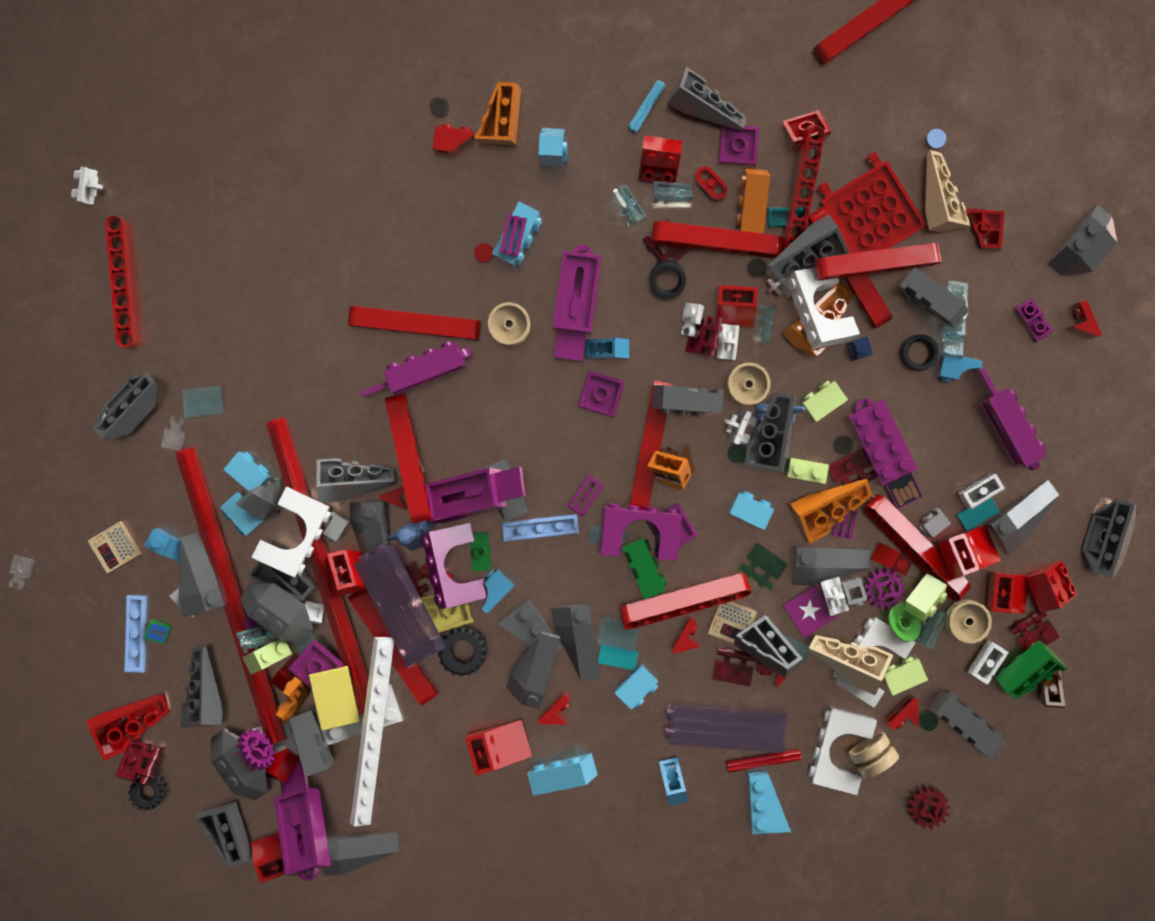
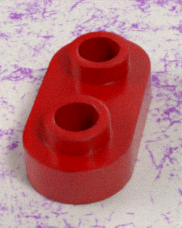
M702 166L696 171L695 181L710 198L718 201L726 196L728 191L727 185L710 167ZM706 174L708 179L702 180L701 175ZM719 188L721 190V193L716 194L714 192V189Z

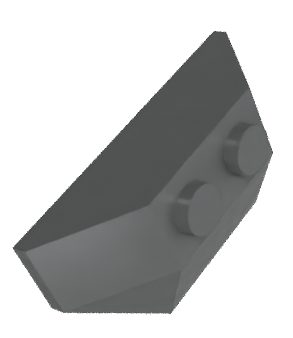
M1097 204L1048 264L1061 275L1093 272L1117 243L1112 216Z
M144 372L141 375L129 378L102 407L93 429L103 441L130 434L156 406L157 384L148 373Z
M1115 499L1093 514L1082 549L1093 573L1114 578L1123 564L1135 527L1136 504Z
M274 582L250 583L240 598L248 617L281 640L303 644L313 629L305 605Z
M225 728L211 738V763L233 794L257 800L269 792L266 772L264 769L262 771L258 769L252 771V766L247 768L246 762L240 761L242 756L237 755L240 749L236 748V745L239 744L237 741L239 736L230 733Z

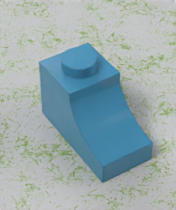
M603 338L585 340V359L629 358V339Z
M943 353L940 355L936 377L942 378L941 381L953 383V380H959L960 375L966 370L981 369L983 361Z
M160 528L153 529L144 546L159 555L166 556L180 563V539Z
M499 569L496 572L492 570L485 577L487 581L484 585L487 587L488 597L481 609L486 614L514 587V584Z
M678 758L660 761L659 765L669 806L688 802Z

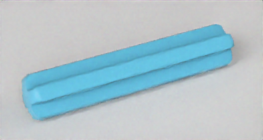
M657 80L628 126L631 131L636 133L665 89L663 82Z

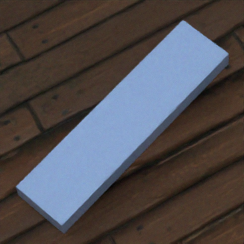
M577 514L501 522L503 542L579 534Z
M126 596L124 672H145L146 639H144V635L146 633L147 596Z

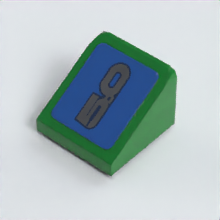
M154 619L150 620L144 639L165 644L171 626Z

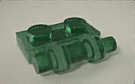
M756 542L746 556L751 561V564L748 567L742 563L739 570L747 578L751 577L758 582L760 587H765L771 591L774 584L768 581L769 578L772 576L778 580L789 564ZM757 566L765 571L763 577L754 571Z

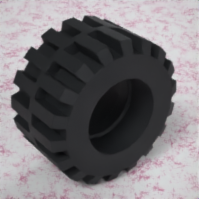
M459 626L451 629L444 635L438 646V658L440 657V664L445 667L446 671H450L452 675L457 674L463 677L478 671L483 665L487 654L486 640L484 641L483 635L477 632L478 630L475 628L471 629L469 626ZM465 640L473 646L474 655L469 661L461 662L453 657L451 649L456 641Z

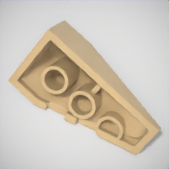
M929 150L927 152L925 203L927 226L930 230L936 232L969 227L970 223L963 202L959 203L955 194L958 190L949 180L951 174L942 153Z
M815 635L808 649L809 652L853 685L873 695H876L893 657L892 654L877 647L857 646V643L853 642L851 644L840 643L837 639Z

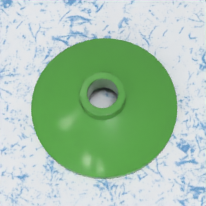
M898 604L892 607L889 612V626L894 635L900 640L906 642L913 641L920 634V620L904 610V604Z

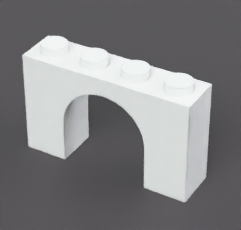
M815 267L794 271L786 278L787 287L791 292L794 305L797 308L800 321L804 326L812 349L850 342L860 334L853 317L831 320L822 316L814 305V292L831 289L839 282L838 278L818 280Z
M286 487L278 505L299 515L305 521L307 528L306 537L298 547L290 550H283L260 540L252 558L296 578L297 575H302L306 566L303 564L306 557L310 558L314 550L312 544L314 540L318 541L323 531L320 527L323 522L327 523L331 512H329V506Z
M874 616L865 622L863 626L865 630L853 642L857 643V646L868 648V646H884L905 659L915 645L914 641L906 642L900 640L894 635L889 625ZM836 671L833 673V682L874 708L885 692L879 688L876 695H873L856 687Z
M829 706V709L825 710L823 715L825 724L818 734L820 742L819 746L815 747L813 753L815 761L814 765L809 768L808 777H810V781L813 784L857 795L862 776L857 772L833 765L829 756L830 746L838 736L843 734H854L872 739L877 720L873 717Z

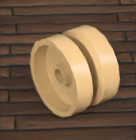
M507 302L501 303L492 310L488 319V328L495 341L501 345L511 347L519 345L526 340L530 333L531 323L529 315L523 307L516 303ZM508 320L513 323V326L510 328L506 327Z
M747 362L738 365L729 373L726 380V390L734 402L739 405L750 406L766 398L770 391L771 381L769 374L762 366ZM749 380L751 381L750 388L745 385V382Z
M961 599L959 602H952L947 607L943 623L946 631L952 637L964 643H976L982 641L988 635L992 619L990 612L984 605L970 599Z
M884 732L873 734L872 739L865 738L849 751V757L853 763L859 764L858 771L865 779L884 772L899 759L895 748L888 746L890 740Z

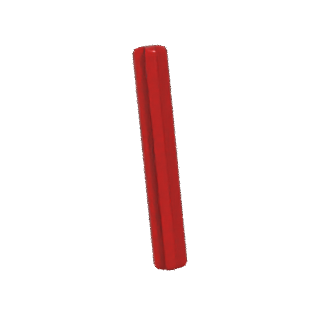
M797 749L726 762V768L729 773L800 761L802 756L800 750Z

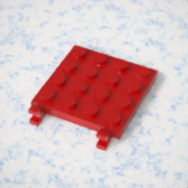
M876 151L866 157L870 165L873 166V169L833 193L827 182L817 187L825 197L820 202L828 209L854 253L889 249L927 226L888 161L881 162Z

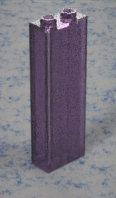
M382 544L374 549L375 553L370 555L368 552L360 556V561L355 563L354 566L407 667H410L446 648V645L393 544L387 547L385 544Z
M670 703V708L666 710V720H669V727H665V739H668L669 745L784 753L787 723L785 711Z

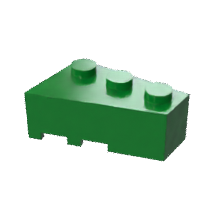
M640 537L622 545L621 548L644 600L666 591L664 586L667 583L663 574L660 576L658 574L657 568H659L656 558H652L649 553L652 549L648 540Z
M1039 640L1033 643L1022 655L1016 657L1014 662L1007 668L1002 669L995 678L1006 693L1017 700L1037 688L1035 684L1044 679L1049 681L1052 679V674L1059 670L1064 672L1068 668L1050 648Z

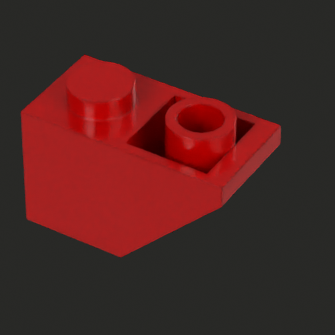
M441 124V126L435 127L432 149L436 153L454 155L474 140L475 133L468 127L455 129L452 128V125Z

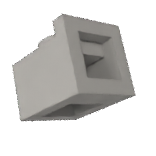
M934 508L932 510L934 514L929 513L922 519L923 523L920 524L918 529L925 537L928 535V537L934 538L951 524L940 508Z
M334 511L330 515L333 517L332 520L329 518L323 526L325 531L322 537L329 542H333V540L335 542L339 541L350 524L348 519Z
M857 576L841 581L847 605L857 607L863 605V601L868 600L861 577ZM851 589L856 590V594L853 596L850 595Z

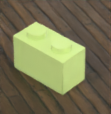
M826 381L819 386L820 390L817 393L810 392L803 397L805 401L801 405L805 407V411L813 422L819 421L848 400L835 381L831 383Z
M789 458L785 477L826 484L829 465Z
M927 573L906 600L904 610L925 622L928 616L932 617L937 610V604L939 602L942 604L946 599L947 585Z
M277 639L242 658L250 674H254L292 653L286 640Z
M908 656L906 659L903 658L901 660L902 663L897 665L894 663L889 664L883 680L891 695H896L928 681L918 658Z

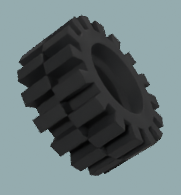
M153 774L152 778L147 782V785L151 786L154 790V796L151 799H145L141 796L140 790L144 785L140 784L139 781L142 776L138 777L130 785L128 795L131 796L129 801H133V807L136 805L138 810L143 809V811H147L149 809L150 811L163 802V798L166 796V793H164L166 787H163L164 781L161 782L159 776L154 777L155 774Z

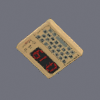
M123 521L118 522L88 540L107 574L142 554Z
M734 602L718 605L707 633L734 644L735 636L753 624L757 611Z

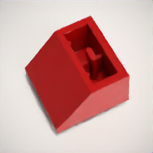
M644 135L638 181L676 186L682 141Z
M719 285L717 287L715 318H722V324L754 328L758 287Z
M342 550L326 555L324 564L334 597L372 589L361 552Z
M1062 560L1034 571L1026 577L1040 613L1060 609L1077 596L1076 588L1072 584L1068 575V569Z
M990 571L986 609L993 612L1025 613L1028 592L1026 577L1029 575Z
M279 832L251 842L253 865L260 884L285 875Z

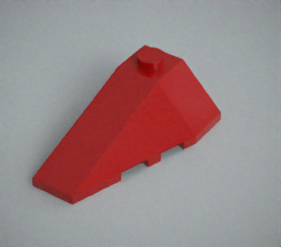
M159 694L86 720L102 760L105 761L125 751L127 746L141 737L145 730L169 712L163 695Z

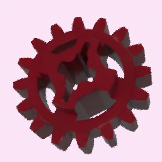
M925 786V791L918 788L919 794L912 793L914 799L908 800L912 806L908 807L907 810L913 812L909 817L915 819L914 823L916 825L921 823L923 829L928 825V828L933 830V825H936L938 828L940 827V821L946 823L944 816H950L946 810L950 809L951 806L945 804L949 800L947 797H943L944 793L942 791L937 793L935 787L930 791ZM927 796H934L937 799H929ZM927 803H928L929 805H931V806H930V809H931L930 811H931V813H930L929 811H927V809H928V808H927V806H928ZM929 817L930 820H924L922 818Z

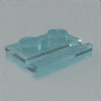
M221 386L181 390L185 418L224 414Z
M937 609L932 617L928 616L925 622L920 620L921 631L918 638L913 641L932 649L948 614Z
M602 616L597 644L635 652L640 627L626 630L623 627L622 620Z

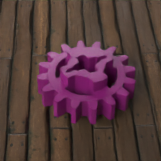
M879 568L878 574L871 572L872 578L866 577L869 583L863 585L868 590L865 591L866 595L869 596L867 601L869 603L874 601L872 606L875 608L879 605L881 610H884L885 606L891 610L892 604L898 605V599L904 600L901 594L906 593L905 590H902V587L906 584L900 582L903 578L902 576L896 577V571L893 570L890 573V570L885 568L883 572ZM887 576L884 580L877 581L878 578ZM894 583H896L897 591L894 590ZM882 586H886V588L888 589V591H887V592H883V590L881 589V587H882ZM872 587H875V596L873 595ZM892 597L891 600L882 602L885 600V598Z
M253 728L242 733L241 737L237 739L239 744L236 745V748L240 749L237 755L242 756L240 761H245L247 768L252 766V771L256 769L262 771L272 765L271 763L275 760L272 756L276 752L272 751L274 745L269 743L271 739L265 738L266 733L260 734L259 729L254 731Z

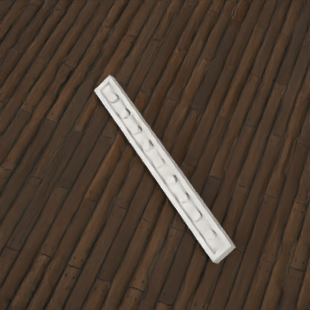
M376 637L373 640L350 824L354 827L370 825L394 646V638Z

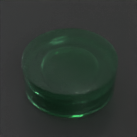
M734 444L729 447L727 456L733 463L743 462L746 457V449L741 444Z
M924 711L919 715V726L926 731H932L938 726V717L931 711Z

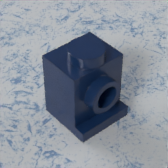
M867 336L845 343L851 362L873 355Z

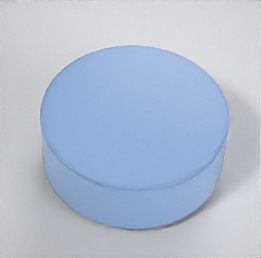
M933 129L926 136V144L932 149H939L946 142V135L940 129Z

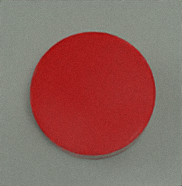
M481 243L476 246L474 255L479 262L487 263L493 258V249L489 244Z

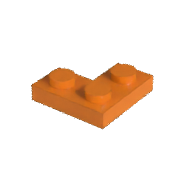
M296 677L286 684L283 694L287 697V700L279 706L276 716L285 724L289 722V718L295 714L310 694L304 684Z

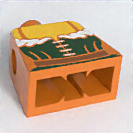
M655 451L647 465L661 484L675 487L677 490L685 488L692 474L687 459L660 451Z

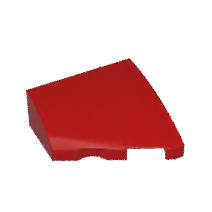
M967 209V214L981 247L1002 250L1005 211Z

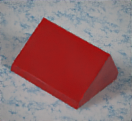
M819 110L782 121L790 150L801 147L804 130L809 125L822 127L825 131V139L831 134V130ZM817 129L811 131L810 136L812 139L818 137Z

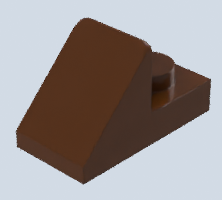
M686 444L680 457L688 460L691 473L693 474L695 468L689 445ZM670 447L667 449L662 448L660 451L677 456L678 453Z
M1056 672L1051 675V680L1047 681L1044 679L1041 681L1042 692L1038 700L1045 707L1065 708L1061 672Z

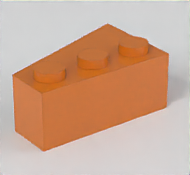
M497 82L488 104L489 107L481 120L482 123L478 133L474 137L479 144L516 146L521 88L517 83Z
M744 168V176L741 178L743 190L742 195L739 196L741 214L737 215V226H739L740 231L764 233L770 184L768 170Z

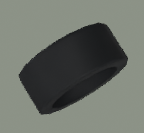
M663 260L657 263L650 272V285L653 292L662 298H674L682 293L686 286V275L683 267L672 260ZM666 268L675 270L679 276L678 285L671 290L661 289L657 284L658 273Z
M914 335L903 343L900 351L901 359L904 365L911 370H927L938 361L939 346L928 335ZM915 342H925L931 349L929 360L923 364L914 363L909 357V348Z

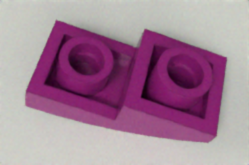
M1033 298L1016 308L1020 319L1036 343L1054 331L1042 316L1043 312Z

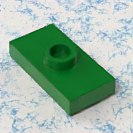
M472 533L474 541L470 542L472 572L492 570L489 533Z

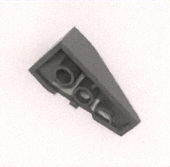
M197 532L181 537L178 600L183 616L187 617L224 606L222 595L200 533Z
M541 631L530 645L528 651L522 655L517 665L511 669L506 688L520 704L540 709L560 636Z

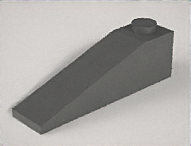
M685 67L670 93L668 104L684 114L742 131L746 117L730 102H724L716 89L712 91L705 85L707 81L703 77Z
M827 215L809 226L768 266L774 278L778 280L790 276L794 271L814 268V260L850 254L838 226L830 215Z
M775 393L761 423L758 425L752 440H750L747 446L745 466L777 472L787 471L795 404L794 395Z
M338 458L317 459L316 487L320 503L338 502L395 484L393 467L374 464L364 466L356 461L352 463L342 462V459Z
M276 477L272 480V484L268 481L263 486L260 485L250 490L235 504L261 519H272L279 513L277 509L280 508L278 503L282 496L283 479Z
M1046 480L985 525L1005 553L1009 555L1026 542L1059 494L1049 480Z
M387 502L350 503V522L370 578H389Z
M794 546L792 585H815L832 578H840L870 569L871 550Z
M589 603L551 608L554 628L558 636H560V640L580 681L600 679Z
M207 647L195 648L192 650L188 670L191 675L190 681L185 686V691H188L186 702H182L181 727L220 726L223 718L222 705Z
M398 832L326 836L331 866L323 868L322 872L324 876L345 874L399 852Z

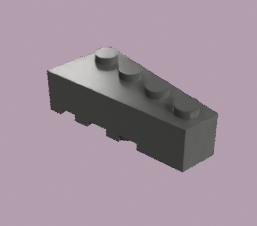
M941 691L929 705L928 709L992 760L1006 743L1001 738L1003 734L995 728L991 730L987 727L988 722L981 716H974L972 714L973 710L965 703L961 705L957 701L959 698L952 692L946 693Z

